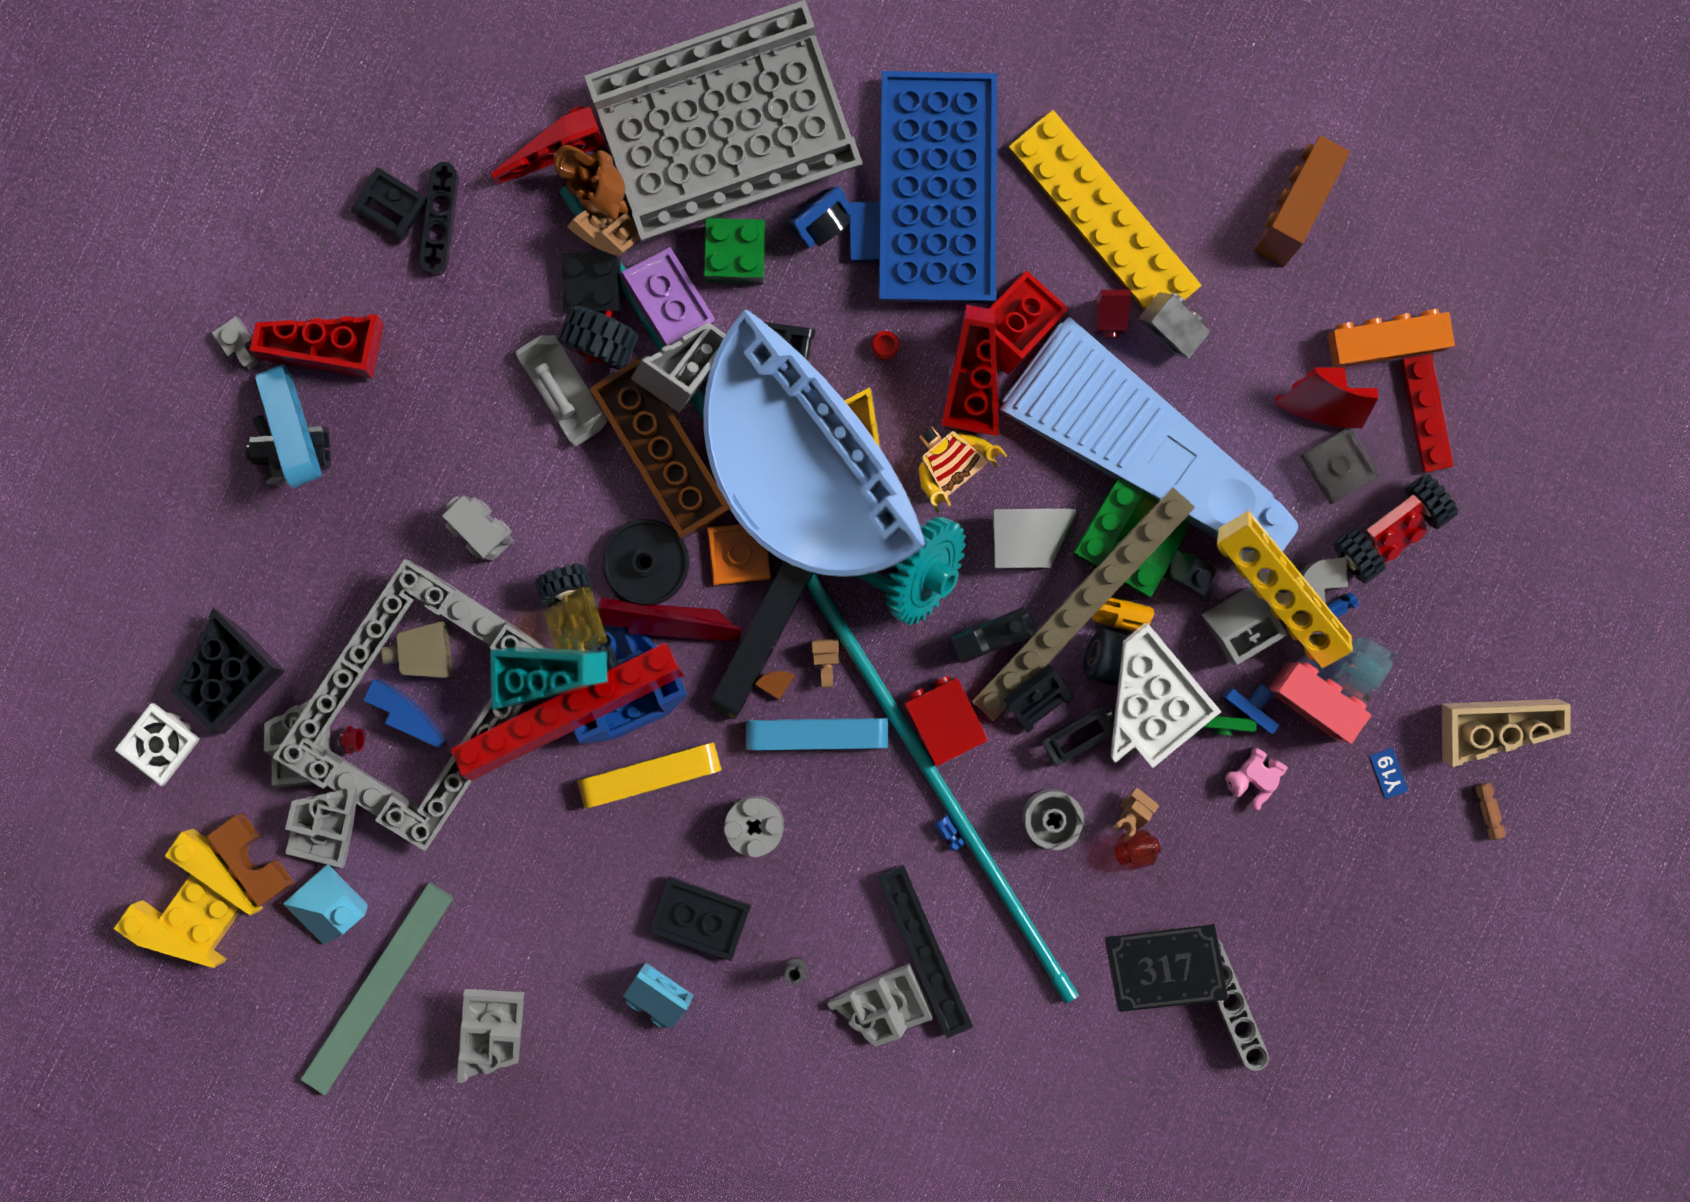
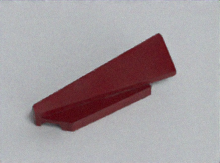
M601 597L599 603L598 625L628 627V634L740 642L741 628L734 626L718 609L667 605L642 606Z

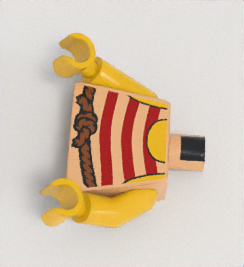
M931 426L919 436L929 449L921 457L922 463L919 466L921 488L930 499L935 512L939 513L940 510L937 505L941 502H946L950 507L951 503L948 496L987 465L988 460L994 467H998L999 464L994 458L997 455H1003L1006 458L1007 455L1000 446L992 445L981 437L966 432L955 433L952 431L945 438H942Z

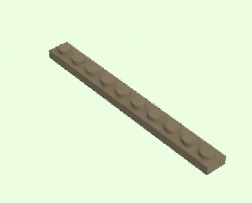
M1172 486L972 699V702L994 721L1007 707L1003 699L1042 670L1194 510L1195 506Z

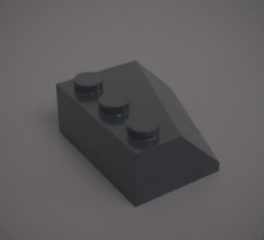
M213 608L209 615L210 620L204 632L200 633L196 641L198 644L191 658L187 659L172 689V693L211 732L226 734L285 670L244 629Z

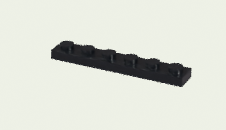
M904 864L877 875L946 1039L973 1028V1024Z

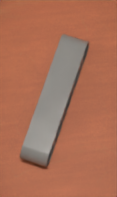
M1218 939L1222 965L1225 970L1224 976L1228 995H1236V1002L1231 1007H1224V1000L1214 1002L1239 1060L1248 1069L1259 1071L1268 1064L1269 1055L1223 945ZM1246 1021L1248 1025L1247 1030L1243 1034H1236L1235 1026L1239 1022ZM1254 1048L1258 1049L1259 1055L1257 1059L1247 1061L1248 1051Z

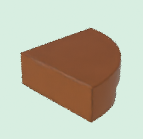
M773 671L762 676L755 685L780 700L795 675L786 671Z

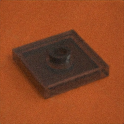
M1345 428L1300 455L1330 505L1380 476L1351 428Z

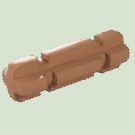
M1482 783L1475 786L1477 798H1481L1479 806L1484 824L1489 827L1486 828L1488 838L1490 840H1499L1506 837L1504 825H1500L1502 817L1497 800L1492 797L1495 794L1492 784Z

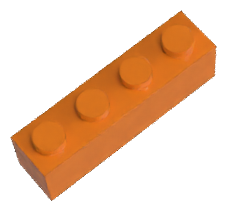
M1431 309L1421 312L1419 317L1411 318L1410 313L1393 316V321L1382 322V318H1374L1364 321L1362 326L1353 327V322L1336 325V330L1327 334L1332 367L1340 368L1446 351L1455 346L1450 312L1439 313V309Z

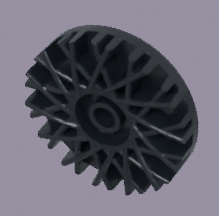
M652 519L634 520L621 526L609 538L603 552V573L610 588L623 600L642 606L661 604L670 600L671 597L683 588V584L688 578V571H690L689 551L684 540L680 539L677 532L669 525ZM645 557H649L652 562L648 568H644L641 565V561Z

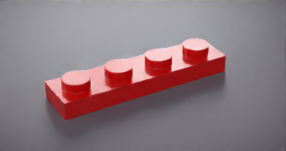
M1432 353L1404 358L1400 361L1422 473L1452 468L1454 463Z

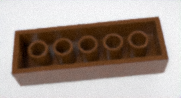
M638 358L589 389L680 539L685 540L731 512V508L669 405L631 379L641 362V359Z

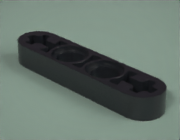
M439 162L431 170L420 251V265L422 269L433 276L443 274L448 267L459 185L457 170L447 162ZM445 170L452 175V178H447L445 182V188L448 191L451 190L450 193L442 191L443 181L438 177L439 174H444ZM440 197L447 198L449 201L448 209L444 212H437L434 209V202ZM435 226H442L445 229V236L439 241L432 240L430 237V231ZM429 244L435 247H443V250L437 248L436 257L441 260V263L435 264L434 269L427 263V260L433 259L434 250L428 248Z

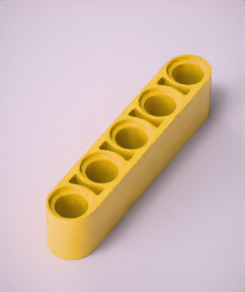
M712 742L578 780L577 784L584 809L712 774L722 769L715 744Z

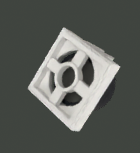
M151 703L115 751L157 784L164 786L200 738L190 731V724L180 721L181 717L173 713H166L155 703ZM137 737H139V738H138V749H139V752H140V753H138L137 748H136Z

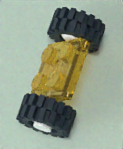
M573 563L571 566L565 564L564 567H555V570H548L545 572L546 574H541L539 578H536L535 584L543 606L551 607L544 612L555 649L606 651L607 671L617 667L618 663L613 649L609 646L606 648L605 646H600L607 641L591 592L593 587L586 566L584 564L578 565V563Z

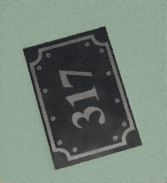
M1215 924L1106 937L1119 1012L1229 1000Z

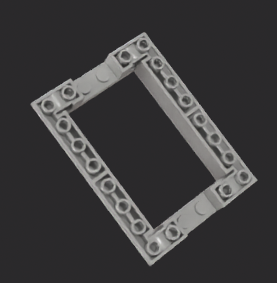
M404 559L272 758L323 789L326 785L335 791L352 787L357 788L356 804L376 815V822L426 851L472 782L462 776L454 756H451L421 803L417 805L320 745V741L415 598L421 601L424 607L438 616L440 614L490 645L489 648L492 650L512 647L547 648L435 574ZM491 696L460 744L514 718L523 704L492 710Z

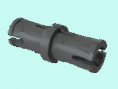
M796 956L790 958L785 964L787 968L784 967V976L788 983L793 982V985H797L805 978L804 973H807V967L802 958L798 959ZM798 968V971L793 973V970Z

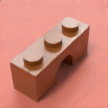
M242 813L233 816L209 834L207 838L211 842L209 845L213 853L218 857H222L227 863V871L230 876L236 881L239 880L246 889L244 894L252 904H257L258 907H261L292 886L295 881L279 860L270 862L263 868L255 866L250 861L248 856L249 847L261 835L247 816Z

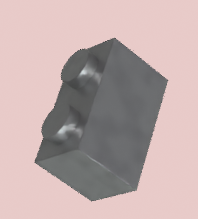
M1158 292L1138 320L1174 355L1189 359L1211 331L1203 325L1205 320L1198 313L1189 311L1184 306L1186 301L1174 292L1171 294Z

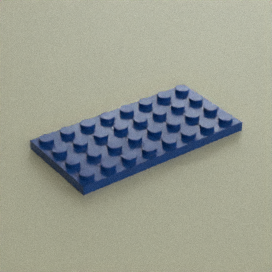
M882 71L879 301L995 303L997 73Z

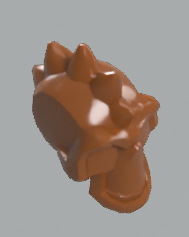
M569 145L558 148L553 158L555 169L560 177L569 178L566 182V188L578 198L584 208L593 214L605 215L614 220L617 219L619 213H628V208L624 201L627 199L625 183L619 171L613 166V159L610 154L600 150L595 154L587 155L578 148Z

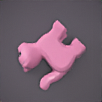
M1254 747L1251 750L1250 758L1243 763L1240 770L1228 772L1225 780L1228 790L1232 792V796L1240 797L1248 789L1249 783H1252L1260 790V793L1252 801V808L1258 811L1261 809V805L1276 790L1280 777L1284 775L1288 767L1271 758L1268 762L1269 767H1265L1263 762L1267 754Z

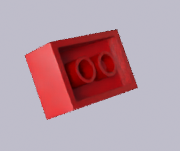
M1027 270L989 308L995 310L997 366L1009 375L1069 310L1062 301Z

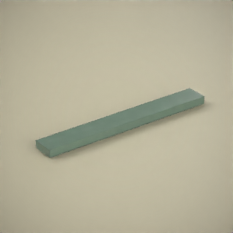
M432 882L428 883L301 1078L303 1082L323 1095L328 1094L455 897Z

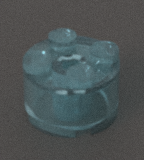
M1359 636L1357 640L1352 642L1353 652L1347 655L1350 657L1348 661L1339 664L1330 679L1340 685L1344 692L1366 704L1372 698L1368 696L1371 690L1377 691L1394 664L1392 660L1397 657V654L1367 636L1364 638Z

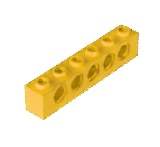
M1249 510L1219 528L1217 546L1220 552L1225 557L1229 556L1232 559L1239 575L1242 578L1247 577L1252 583L1255 594L1260 599L1264 598L1267 601L1274 617L1278 620L1282 619L1287 625L1290 636L1302 643L1305 653L1310 660H1316L1323 669L1353 652L1351 634ZM1249 547L1253 548L1254 550L1245 551L1243 549ZM1262 569H1269V570H1271V571H1270V572H1262V571H1260V570H1262ZM1280 590H1286V591H1289V592H1287V593H1280V592H1278V591H1280ZM1304 611V612H1306V613L1298 614V613H1295V612Z

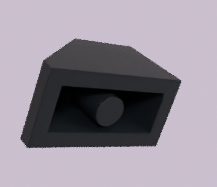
M1177 551L1164 577L1202 601L1208 602L1220 579V574L1216 568L1200 558Z

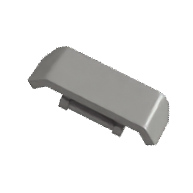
M540 335L515 352L518 360L527 371L572 446L575 447L602 430L608 419L555 335Z

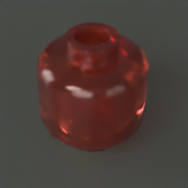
M1140 829L1136 830V833L1127 841L1124 840L1127 833L1119 837L1118 843L1114 846L1116 859L1121 866L1134 871L1155 864L1157 854L1160 853V844L1155 836L1152 837L1147 830Z

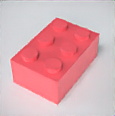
M1298 661L1296 663L1286 662L1268 687L1274 694V697L1334 740L1352 744L1372 716L1365 710L1367 705L1354 696L1350 698L1342 694L1343 688L1331 679L1326 681L1318 677L1317 673L1319 671L1305 661L1303 663Z

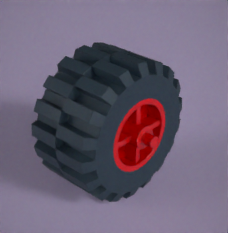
M573 306L568 313L557 340L567 349L586 358L584 364L590 366L592 361L620 370L627 365L639 336L630 327L612 319V312L609 310L604 315L585 307Z

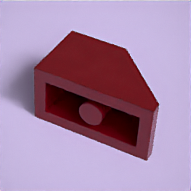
M1101 290L1094 300V335H1102V339H1118L1119 335H1123L1126 332L1131 290Z

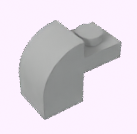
M1346 558L1315 561L1308 564L1300 572L1325 604V589L1348 587Z

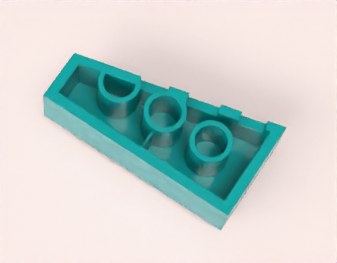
M523 647L490 650L492 710L517 706L607 682L606 651Z

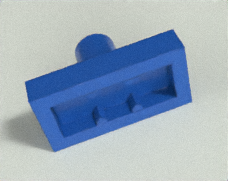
M1260 684L1248 700L1236 690L1230 688L1221 696L1222 699L1246 718L1256 721V726L1265 733L1273 734L1280 726L1262 712L1263 708L1274 696L1265 686Z

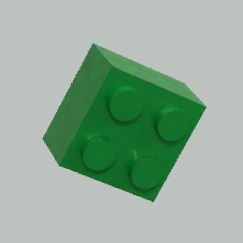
M706 219L704 276L707 283L764 284L766 243L764 219Z

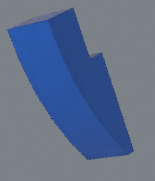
M373 679L363 701L390 713L385 724L438 748L445 746L446 739L438 726L413 699L381 679Z

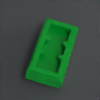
M1216 716L1204 727L1215 728L1214 734L1232 735L1233 730L1256 732L1257 722L1252 719Z

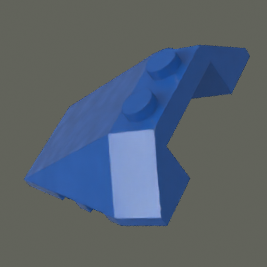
M598 615L579 623L588 651L593 647L598 649L600 646H605V648L609 646L614 651L618 666L656 647L646 635L628 634V627L598 625ZM572 626L566 629L567 650H582L575 627ZM681 677L574 730L578 742L581 744L615 740L668 716L688 695Z

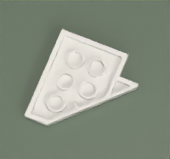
M1145 622L1123 641L1110 757L1116 763L1135 747L1154 768L1221 713V711L1150 625Z

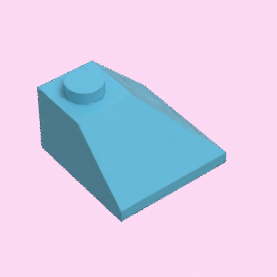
M329 864L325 865L283 903L323 945L348 931L365 916L368 904Z

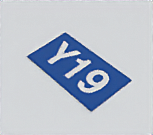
M1393 747L1370 755L1385 799L1409 791Z

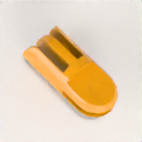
M1109 598L1091 618L1101 624L1135 632L1145 622L1150 625L1155 613L1154 609L1150 606Z

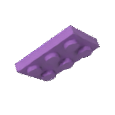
M671 247L628 268L620 275L663 347L671 346L693 330L708 322L713 325L716 321Z

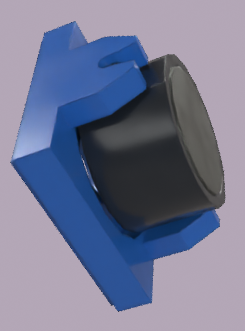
M840 186L827 187L788 219L786 225L792 232L796 233L807 248H811L814 244L819 247L849 224L851 219L848 215H851L854 209L845 198L846 194Z

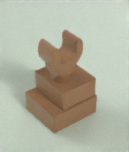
M838 639L812 640L814 665L821 664L822 688L833 687L832 664L839 663Z
M1136 787L1120 803L1124 811L1120 816L1121 819L1113 825L1112 830L1115 832L1120 827H1124L1127 831L1124 840L1127 841L1138 829L1149 822L1159 805Z

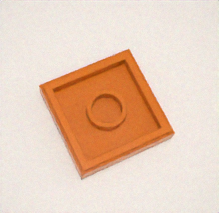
M741 524L707 528L714 586L771 579L768 550L748 534Z

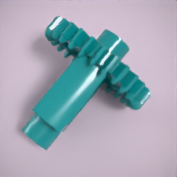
M935 517L932 521L927 520L926 526L919 524L925 545L904 559L902 563L894 565L899 569V572L896 574L890 573L889 576L895 582L877 572L854 575L885 592L886 598H888L886 605L889 607L888 611L896 619L912 625V623L918 624L919 620L924 621L926 614L930 616L933 607H939L940 598L945 599L957 583V569L962 566L958 562L964 557V553L961 551L966 546L963 543L966 536L962 534L964 529L960 528L961 525L945 517Z

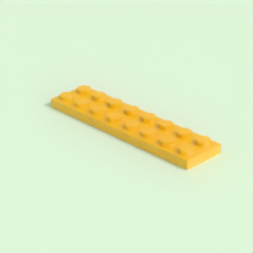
M1054 110L1049 112L1008 147L1012 155L1127 290H1131V295L1144 310L1158 292L1168 294L1174 292L1186 300L1202 286Z

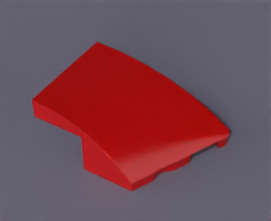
M1316 367L1307 373L1304 378L1293 383L1292 390L1284 396L1278 394L1275 397V405L1313 422L1343 428L1363 429L1379 396L1377 388H1348L1345 368Z

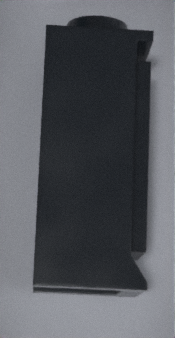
M1099 706L1044 737L1039 742L1051 758L1052 765L1058 767L1113 735L1115 717L1109 709L1105 711L1103 707ZM1097 719L1103 732L1063 754L1057 741Z

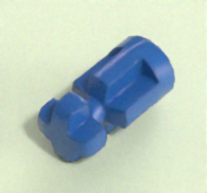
M1353 593L1346 594L1345 601L1340 598L1326 604L1337 618L1348 612L1347 607L1350 606L1351 609H1355L1359 606L1358 599Z
M948 815L940 818L933 824L944 840L949 839L951 843L948 847L951 851L962 847L964 841L961 837H955L957 831L950 822Z

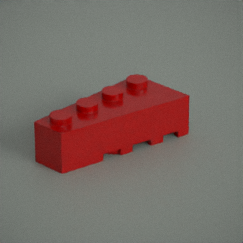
M966 305L943 407L942 426L999 436L995 310Z
M378 314L354 318L353 316H342L339 319L325 320L322 318H312L309 321L256 322L250 351L258 360L373 379L384 323Z

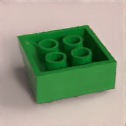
M1118 477L1114 480L1071 555L1096 568L1158 501L1146 492ZM1184 519L1123 585L1144 598H1150L1166 573L1190 523Z

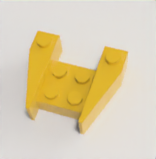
M190 829L180 833L165 857L190 873V876L165 912L162 914L142 900L129 906L114 929L137 946L215 968L225 963L227 959L214 949L240 912L243 910L251 916L260 912L263 907H258L257 904H252L244 894L246 889L239 880L236 881L230 876L227 871L228 865L224 859L213 853L209 845L211 843L210 840L195 829Z

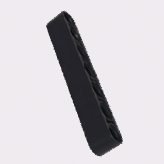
M784 561L710 701V707L734 720L737 718L814 572L801 569Z

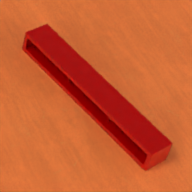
M665 642L607 671V682L563 693L452 748L451 752L462 776L473 781L684 676L673 651Z

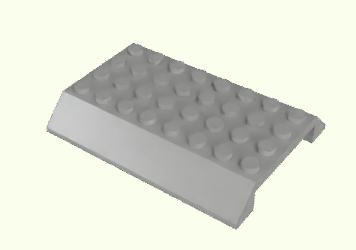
M806 0L584 76L617 170L624 180L625 193L641 241L863 165L854 137L850 135L815 35V26Z

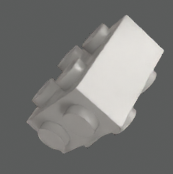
M463 495L461 498L456 496L446 505L445 509L447 511L442 515L448 521L445 527L455 537L465 539L468 542L465 547L477 559L480 557L482 560L489 559L494 561L514 542L509 536L512 530L501 519H493L489 515L492 510L483 500L477 499L475 496L470 498Z

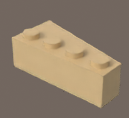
M1559 699L1442 704V761L1451 767L1462 765L1464 762L1474 759L1489 757L1488 755L1502 751L1515 750L1517 747L1530 743L1536 744L1571 734L1570 704Z

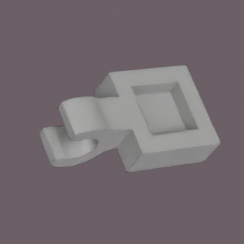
M234 317L212 332L228 357L233 358L237 355L241 364L244 367L247 366L249 370L259 364L248 348L251 345L252 336L238 317Z

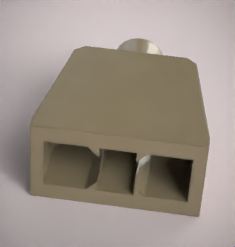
M437 622L397 633V646L382 648L383 663H399L401 675L453 677L448 622Z

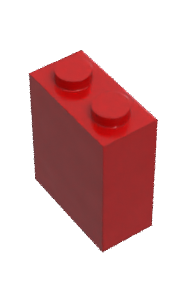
M949 675L933 682L935 688L927 692L921 688L907 695L909 701L904 703L936 767L989 741L958 678L951 679Z

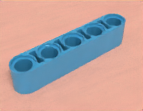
M282 363L255 376L282 471L288 484L295 489L322 477L296 387L289 370Z
M888 718L745 721L746 750L888 748Z

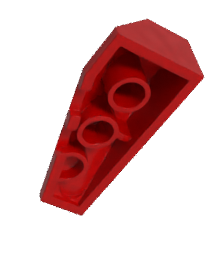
M578 106L568 112L569 114L562 116L491 172L496 184L500 185L554 165V153L561 146L569 145L576 147L584 153L605 147L606 145L591 107Z

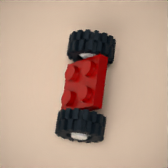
M1423 474L1405 488L1407 500L1367 529L1369 540L1359 530H1355V528H1352L1336 540L1333 544L1334 550L1339 555V558H1346V565L1350 569V573L1353 576L1355 575L1362 583L1367 584L1386 570L1385 563L1387 561L1396 559L1408 545L1422 539L1427 532L1425 521H1427L1430 527L1433 526L1434 529H1440L1457 516L1458 508L1455 506L1456 503L1450 498L1449 492L1446 493L1442 484L1439 485L1438 480L1433 479L1431 475Z

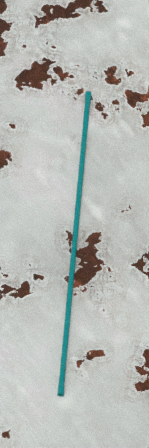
M566 185L560 189L559 193L575 216L586 210L578 198L569 192ZM596 248L598 252H605ZM621 262V273H622V272L625 271L626 269H625L624 265H623L622 262ZM621 279V290L659 351H661L663 348L662 343ZM698 388L690 400L704 421L705 396L701 389ZM814 573L807 585L809 592L1047 972L1052 985L1063 1003L1071 1002L1079 996L1077 990L1057 963L822 583Z

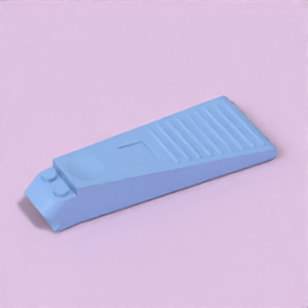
M1070 317L1064 323H1059L1002 400L1003 405L999 409L1000 412L1111 478L1117 479L1120 477L1146 492L1157 501L1173 486L1195 506L1194 510L1185 520L1218 540L1220 527L1248 510L1282 552L1298 530L1297 521L1279 501L1273 498L1274 495ZM1247 547V548H1244L1243 550H1245V551H1252V550H1254V549Z

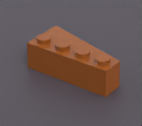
M1322 135L1317 138L1314 144L1308 142L1300 156L1303 159L1301 166H1295L1288 178V181L1291 182L1289 188L1283 189L1276 201V204L1279 205L1275 212H1271L1264 224L1266 229L1254 249L1256 253L1285 267L1303 245L1351 151Z

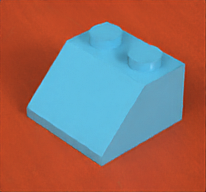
M648 963L644 964L623 995V997L628 999L626 1003L638 1012L644 1010L652 1016L650 1019L661 1028L667 1026L670 1029L678 1022L694 996Z

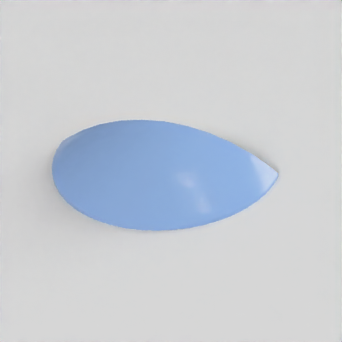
M744 310L732 324L715 355L708 377L704 401V435L711 470L717 486L730 506V510L748 534L776 557L793 566L823 575L854 576L872 573L895 565L911 556L925 545L923 535L914 510L900 481L875 440L842 397L799 352L750 311Z

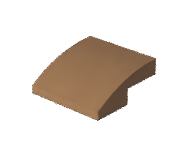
M586 209L567 226L587 243L617 256H621L641 239L635 221L628 213L614 220L605 215L593 214Z

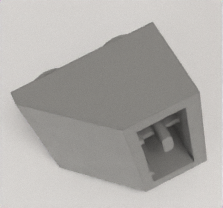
M1252 585L1201 614L1230 665L1240 664L1288 635L1280 621L1272 614L1267 602L1255 594Z

